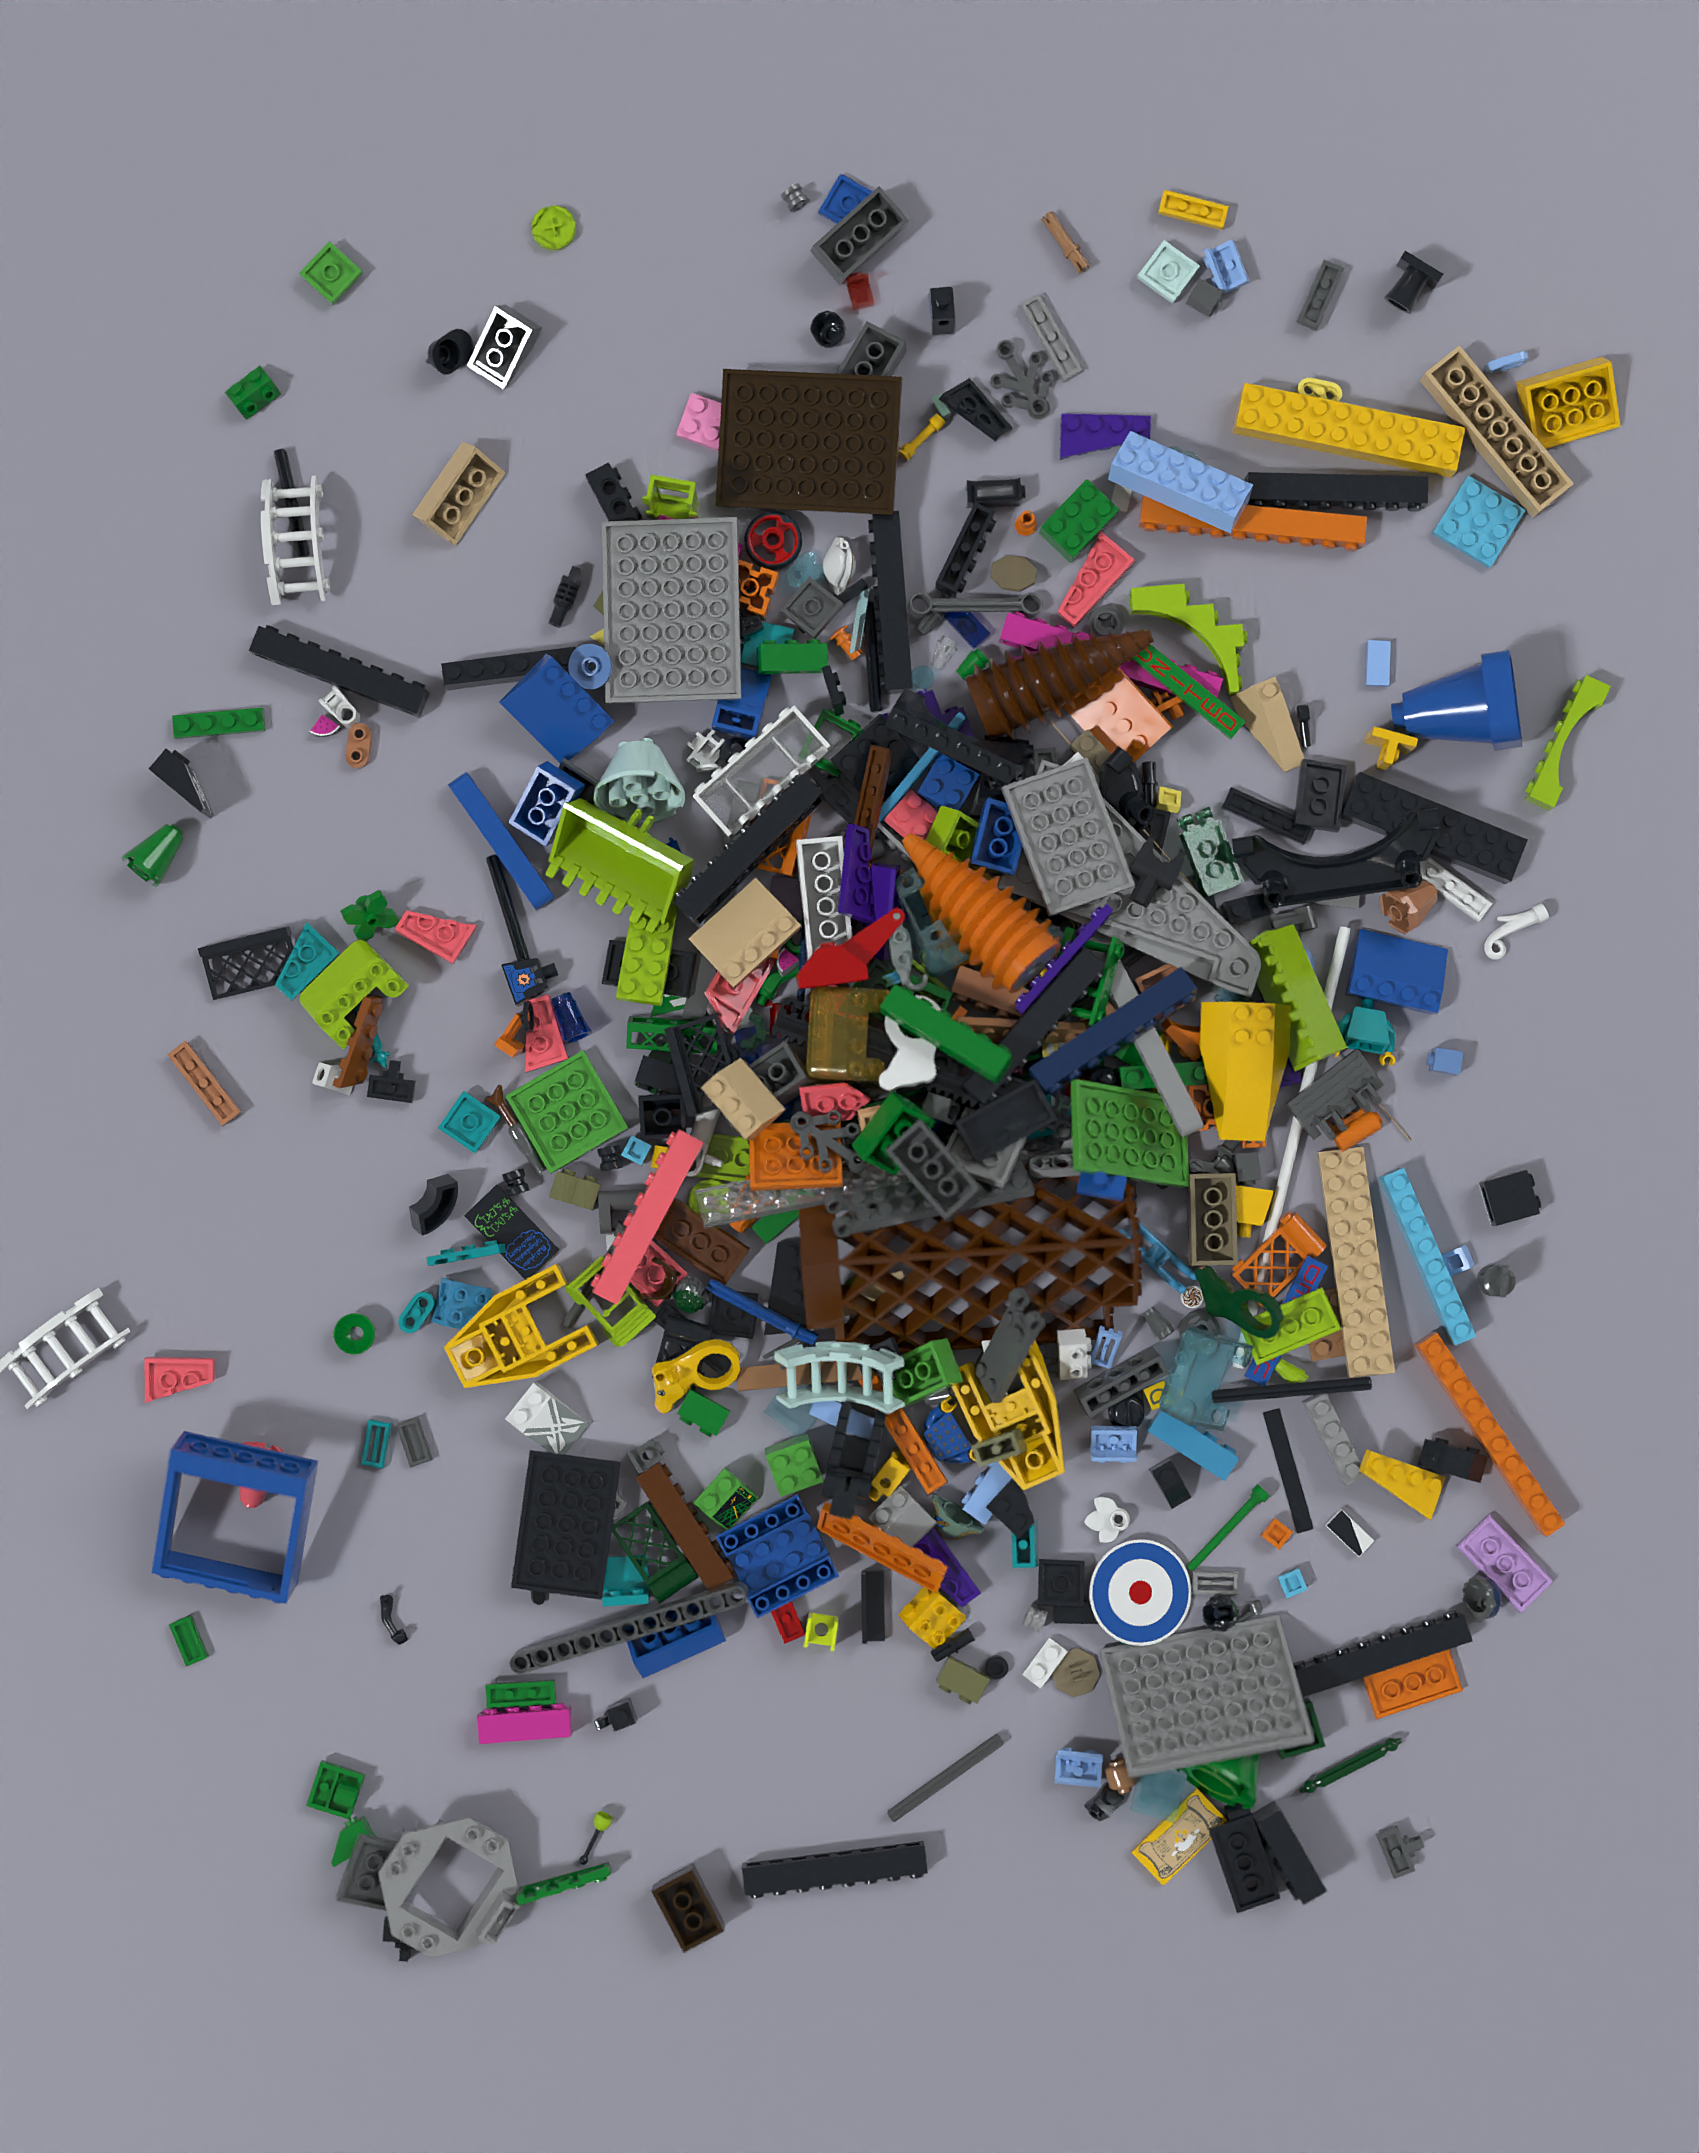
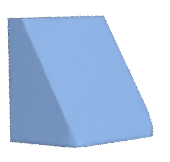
M1466 1245L1442 1254L1450 1276L1468 1270L1475 1265Z

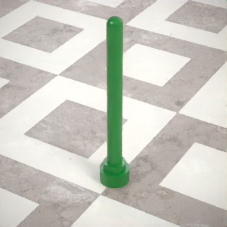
M1256 1484L1252 1488L1251 1497L1188 1563L1189 1570H1195L1257 1503H1265L1269 1499L1270 1495L1260 1485Z

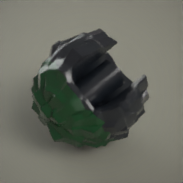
M1217 1595L1211 1597L1203 1607V1621L1212 1631L1225 1632L1235 1626L1236 1621H1238L1239 1610L1233 1600Z

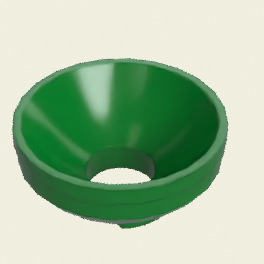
M347 1314L340 1318L335 1325L334 1341L337 1347L347 1354H361L372 1346L375 1340V1327L372 1321L363 1314ZM355 1326L363 1330V1337L360 1340H354L350 1335L351 1329Z

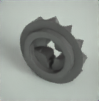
M1100 606L1089 617V629L1095 637L1108 636V632L1112 635L1121 634L1124 629L1123 615L1113 606ZM1111 616L1110 625L1112 627H1107L1106 629L1101 631L1103 624L1100 622V620L1105 621L1107 618Z

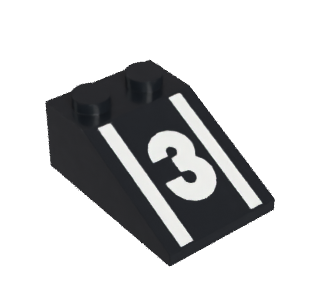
M165 748L149 767V770L199 812L211 818L213 813L194 769L188 765L191 761L174 749L171 752Z

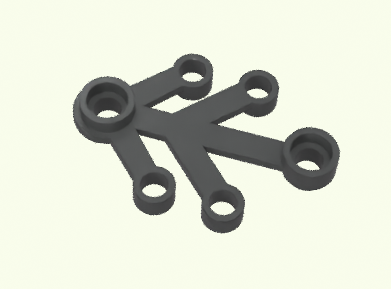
M1009 340L1000 341L996 349L997 356L1007 362L1017 381L1004 378L1000 374H994L990 379V385L994 389L1003 387L1025 393L1028 399L1015 398L1013 394L1005 393L1001 398L1002 406L1005 408L1014 406L1028 410L1029 415L1037 420L1045 418L1050 410L1046 396L1049 386L1053 383V374L1049 371H1044L1041 374V386L1038 395H1036L1032 388L1037 369L1042 363V355L1039 352L1031 353L1029 356L1030 365L1027 376H1025L1013 355L1015 350L1014 344ZM1007 348L1009 353L1006 355L1002 354L1001 350ZM1036 356L1040 359V361L1038 363H1034L1032 361V357ZM1049 376L1051 380L1049 382H1045L1043 380V377ZM999 378L1001 383L996 385L993 383V379ZM1009 397L1012 399V402L1007 404L1004 402V399ZM1039 405L1043 410L1036 412L1034 407Z
M831 1110L827 1115L813 1117L806 1112H797L792 1116L790 1126L795 1133L799 1134L801 1144L800 1157L803 1160H810L814 1155V1149L809 1145L808 1134H810L817 1142L820 1160L818 1168L820 1172L829 1173L832 1170V1161L828 1157L827 1147L846 1159L848 1167L852 1172L860 1173L865 1170L866 1161L862 1160L860 1164H856L853 1161L855 1158H860L858 1153L851 1152L834 1140L844 1137L856 1138L859 1135V1126L856 1123H849L845 1128L821 1131L815 1126L828 1123L835 1126L840 1123L841 1115L837 1110ZM836 1115L838 1119L833 1121L830 1119V1116ZM803 1119L806 1121V1124L799 1125L798 1120ZM855 1128L856 1133L852 1134L848 1129ZM809 1150L811 1154L806 1156L802 1152ZM828 1163L830 1167L825 1169L822 1168L821 1164Z

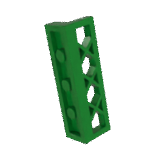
M629 1016L626 1049L670 1051L668 1042L664 1045L657 1044L653 1037L658 1033L665 1035V1028L675 1027L694 1020ZM709 1021L702 1031L712 1036L716 1026L713 1025L712 1021ZM692 1028L682 1030L683 1035H687L692 1042L693 1036H695L697 1031ZM632 1032H641L646 1039L642 1043H632ZM700 1034L698 1040L701 1039V1038H702L703 1036H705V1035ZM697 1040L695 1045L705 1050L706 1047H703ZM714 1041L708 1053H717V1042ZM693 1048V1050H692L691 1053H702V1052H700V1051H698L697 1049Z

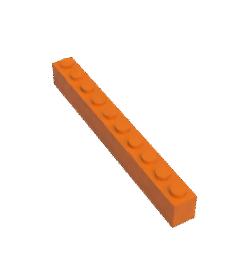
M1144 495L1141 499L1139 527H1143L1145 531L1150 532L1163 529L1171 534H1178L1179 531H1184L1192 536H1201L1202 533L1211 534V537L1223 538L1226 535L1233 536L1235 540H1246V538H1255L1257 542L1278 540L1279 544L1285 545L1291 544V542H1298L1301 546L1305 547L1319 544L1323 548L1334 549L1336 546L1345 547V550L1357 551L1358 548H1362L1365 544L1367 517L1246 505L1232 532L1228 533Z
M1430 1332L1415 1342L1413 1345L1538 1532L1548 1537L1565 1525L1564 1521L1437 1332Z

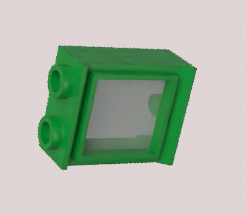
M823 709L814 728L830 744L831 750L814 765V768L819 771L824 770L838 780L841 772L830 759L862 729L860 728L861 725L851 719L846 721L840 718L841 715L836 716L833 709L828 711ZM809 734L798 754V760L803 761L820 745L811 734Z

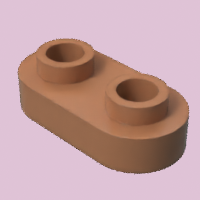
M362 723L353 725L348 734L345 758L347 763L355 769L364 768L368 764L370 757L372 731L367 725ZM358 731H363L364 733L361 738L356 737ZM355 753H360L358 760H353Z

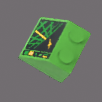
M725 1466L693 1503L709 1518L728 1530L732 1528L759 1497Z

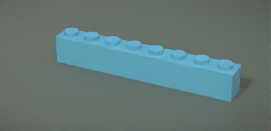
M1399 1168L1378 1177L1449 1344L1458 1345L1476 1337L1405 1169Z

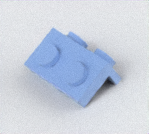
M1233 240L1212 250L1210 248L1204 250L1206 254L1204 262L1207 268L1212 270L1214 275L1212 283L1214 287L1227 294L1250 282Z
M1091 1426V1461L1099 1463L1107 1461H1119L1121 1463L1136 1462L1137 1427Z
M1073 1748L1058 1750L1055 1760L1054 1783L1100 1788L1104 1755L1098 1754L1095 1750H1086L1084 1752H1075Z

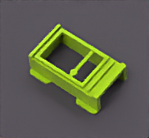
M650 475L647 496H642L643 504L650 507V510L646 511L648 518L656 519L660 514L672 519L699 518L700 502L697 497L696 482ZM660 489L688 493L689 496L688 498L661 494Z
M599 1255L565 1286V1291L578 1305L584 1304L603 1325V1333L614 1346L623 1347L656 1316L637 1296V1288L629 1282L625 1290L627 1293L621 1297L618 1305L629 1295L637 1305L613 1327L609 1325L604 1317L609 1316L610 1312L618 1305L613 1304L600 1315L578 1290L603 1267L601 1264L604 1258L602 1255Z

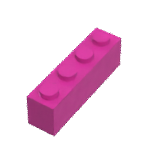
M564 1702L551 1704V1707L543 1708L542 1705H530L528 1709H519V1706L506 1707L505 1711H497L496 1708H485L477 1716L479 1744L571 1737L573 1733L571 1705L565 1706Z

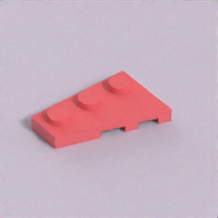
M406 910L394 930L454 965L477 926Z
M144 1358L145 1403L183 1390L202 1386L215 1380V1358Z

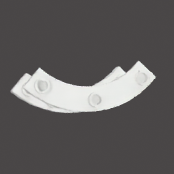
M316 476L311 477V487L280 490L273 488L271 479L262 480L261 502L265 501V511H261L264 564H269L270 577H267V584L272 605H281L282 595H285V593L319 590L321 601H326V593L330 592V582L328 578H325L320 542L324 540L323 529L319 527L320 498H323V488L321 484H318ZM310 496V506L278 509L275 507V501H278V499ZM311 516L310 531L285 533L275 531L274 520H277V518ZM312 540L314 554L312 557L287 559L277 557L276 545L279 542ZM315 566L317 581L289 584L280 582L279 571H281V568Z
M99 1288L74 1303L75 1306L67 1310L66 1314L61 1311L21 1341L19 1343L20 1347L16 1351H9L0 1360V1373L7 1368L10 1371L13 1370L33 1397L24 1405L26 1409L33 1405L39 1407L48 1400L47 1396L69 1377L73 1379L82 1373L83 1366L112 1346L116 1349L126 1342L125 1337L131 1331L127 1328L118 1334L98 1307V1301L104 1295ZM85 1310L92 1313L110 1338V1340L96 1348L76 1321L78 1319L76 1316ZM64 1324L66 1327L69 1326L89 1353L77 1363L73 1362L55 1337L56 1333L54 1331ZM41 1341L48 1342L67 1368L57 1378L52 1376L35 1353V1346ZM27 1357L46 1382L47 1386L39 1391L20 1365L22 1363L20 1361L21 1358Z

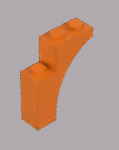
M1168 1018L1161 1023L1165 1030L1162 1034L1170 1043L1175 1041L1178 1044L1177 1050L1185 1059L1190 1057L1195 1062L1201 1056L1200 1026L1184 1025Z

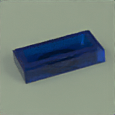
M947 612L943 617L973 649L978 647L991 634L971 612Z

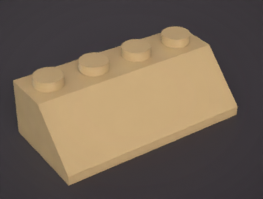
M462 442L412 516L434 533L456 546L505 475V472L475 446Z

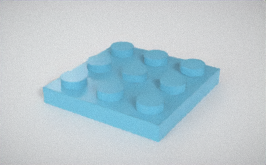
M1468 475L1432 534L1487 568H1490L1524 514L1525 509Z

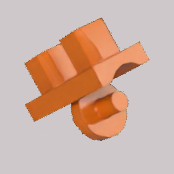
M1156 690L1151 692L1153 699L1150 701L1153 705L1157 706L1156 708L1162 714L1168 711L1173 721L1185 715L1181 705L1183 701L1177 696L1163 703L1164 700L1169 698L1167 692L1161 695Z

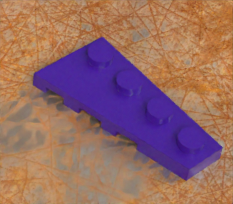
M1061 413L1060 460L1070 456H1080L1088 452L1103 451L1111 447L1122 446L1130 431L1150 439L1151 416Z

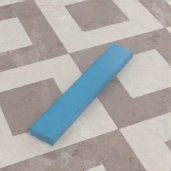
M958 712L948 726L958 731L967 721L968 717L962 712ZM932 748L927 750L882 805L878 822H884L883 820L902 800L939 755V751Z

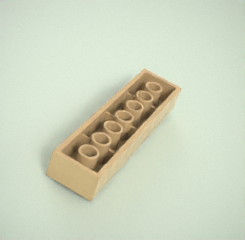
M1460 345L1424 373L1420 379L1422 385L1456 426L1465 427V437L1532 518L1568 491L1574 484Z

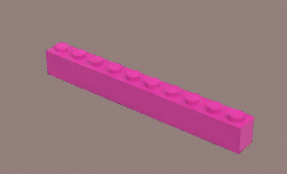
M1013 612L1012 614L1007 613L999 643L1021 649L1023 645L1029 652L1037 651L1038 639L1045 647L1054 646L1055 635L1062 643H1070L1072 632L1068 631V628L1065 626L1056 625L1053 627L1047 625L1045 620L1039 618L1030 620L1025 618V615L1022 613ZM1077 631V634L1074 633L1079 640L1089 639L1090 636L1081 631ZM1130 659V662L1127 661L1120 667L1135 685L1161 693L1167 692L1168 695L1176 697L1175 694ZM1188 664L1184 666L1177 665L1218 698L1223 678H1220L1219 674L1212 671L1203 673L1197 671V667Z

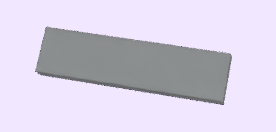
M1037 294L1021 303L1019 307L1063 383L1082 373L1083 368L1041 295Z

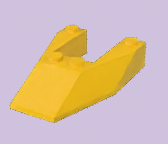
M555 1264L494 1295L444 1346L464 1388L537 1377L599 1345L589 1324L546 1345L526 1306L568 1284L559 1264Z
M1034 1340L1018 1370L1025 1388L1004 1397L1001 1403H991L986 1390L974 1372L976 1368L973 1361L958 1367L963 1382L952 1386L978 1441L1020 1427L1027 1450L997 1462L1023 1490L1065 1472L1057 1400L1036 1340Z

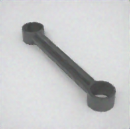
M918 592L911 597L908 603V611L916 618H923L929 612H1020L1026 618H1033L1042 609L1043 601L1038 594L1033 592L1026 593L1022 599L930 598L928 594ZM915 599L924 600L927 603V610L924 612L915 610L912 602ZM1026 599L1034 600L1038 605L1037 611L1030 612L1026 610L1023 606V601Z

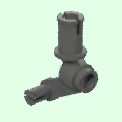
M1225 1140L1222 1145H1218L1217 1156L1212 1162L1196 1158L1189 1159V1171L1214 1174L1231 1173L1234 1169L1232 1153L1242 1140Z

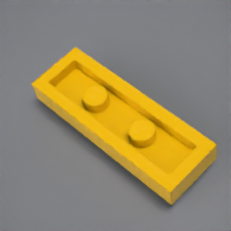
M1164 190L1158 214L1223 230L1229 206Z

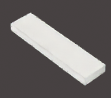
M1429 856L1427 860L1420 861L1422 881L1433 884L1437 889V893L1475 921L1479 922L1493 903Z

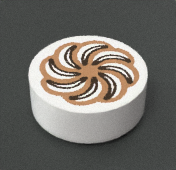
M1187 1286L1186 1292L1180 1294L1182 1304L1188 1308L1199 1307L1204 1299L1201 1289L1197 1286Z

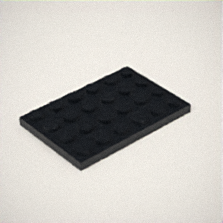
M530 1450L511 1588L602 1600L621 1467L620 1461Z

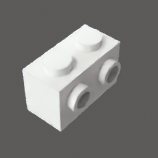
M1085 1329L1057 1331L1060 1380L1087 1378V1369H1091V1356L1087 1355V1352L1091 1351V1340L1086 1338Z

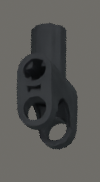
M1152 834L1137 853L1129 869L1130 872L1140 876L1129 899L1144 907L1149 906L1158 886L1168 891L1172 889L1186 856V851L1181 849L1172 861L1165 863L1158 861L1153 854V843L1156 836Z

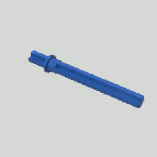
M711 1279L706 1287L708 1292L792 1336V1339L797 1338L813 1347L819 1337V1334L803 1327L801 1322L796 1323L714 1279Z

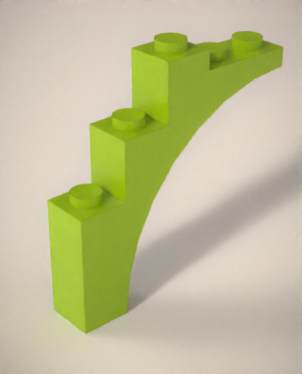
M1185 584L1130 588L1129 603L1131 615H1150L1164 618L1181 625L1196 635L1217 661L1224 677L1227 696L1238 694L1239 689H1242V676L1238 675L1237 667L1240 666V654L1236 653V651H1241L1244 644H1247V631L1243 630L1242 624L1215 626L1219 622L1218 610H1214V604L1187 606L1186 604L1190 603L1189 590H1185Z

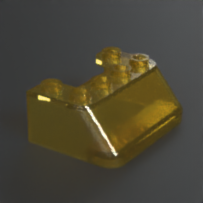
M818 986L812 991L807 1051V1071L810 1076L824 1079L879 1082L880 1075L885 1071L884 1064L879 1059L866 1058L868 1012H881L880 1005L889 994V990Z

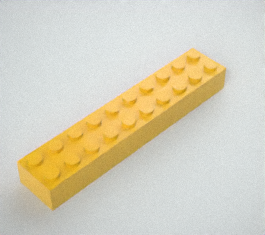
M1244 383L1233 428V434L1452 478L1457 471L1465 427L1249 383Z

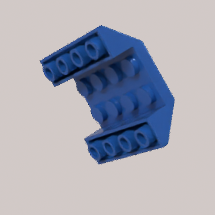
M798 1494L716 1535L725 1556H728L740 1582L745 1583L749 1588L747 1599L757 1618L839 1577L830 1554Z

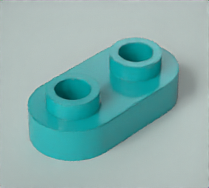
M419 1292L413 1296L398 1320L399 1327L403 1332L414 1333L421 1328L435 1307V1299L432 1294ZM423 1298L428 1301L426 1307L420 1305V1301ZM410 1317H412L415 1320L413 1326H410L407 1323V1320Z

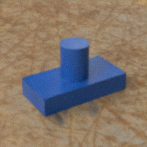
M1081 1172L1077 1194L1123 1201L1127 1177L1120 1175L1107 1176L1104 1172H1097L1095 1174Z

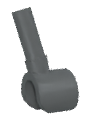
M1260 1600L1248 1603L1250 1611L1239 1616L1236 1623L1242 1622L1248 1617L1261 1614L1262 1605Z

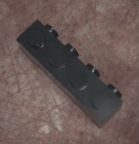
M976 502L974 503L936 581V589L954 598L958 592L962 594L967 584V581L964 580L967 572H973L977 563L974 558L977 552L982 553L987 542L984 540L987 532L992 533L997 522L993 520L995 511Z

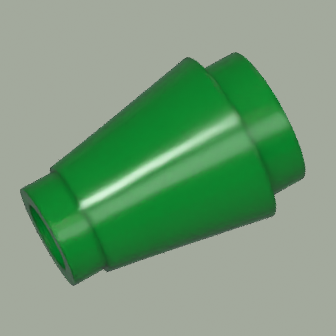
M977 648L975 651L971 650L955 671L965 680V676L973 674L974 663L981 669H984L989 660Z

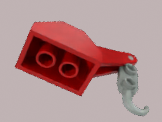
M899 908L892 909L842 945L835 946V942L821 943L820 948L814 951L796 975L797 990L866 981L868 979L867 963L888 939L892 964L900 976L902 985L909 988L912 992L922 990L928 982L927 974L923 975L922 982L917 985L912 984L909 978L913 957L909 932L902 926V922L905 919L904 912Z

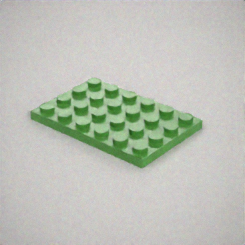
M1077 1079L1071 1082L1073 1171L1089 1174L1104 1172L1107 1176H1126L1127 1180L1179 1188L1189 1187L1187 1136L1181 1137L1160 1094Z

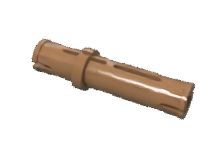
M1048 212L1042 217L1041 221L1044 222L1064 251V257L1071 261L1078 274L1085 272L1086 268L1088 269L1091 265L1080 252V246L1073 242L1054 212Z

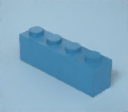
M1167 1406L1166 1409L1160 1407L1146 1430L1225 1481L1239 1460V1457L1235 1456L1236 1450L1227 1444H1224L1223 1447L1215 1443L1218 1438L1207 1431L1204 1435L1196 1430L1198 1425L1186 1419L1183 1422L1178 1419L1179 1413Z

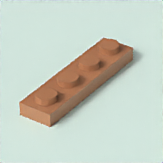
M184 1041L167 1054L222 1126H225L242 1113L187 1041Z

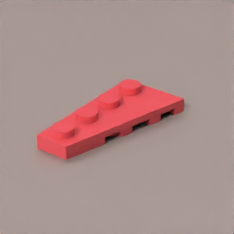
M1100 532L1074 584L1070 587L1058 609V614L1075 628L1134 564L1135 559L1103 532Z

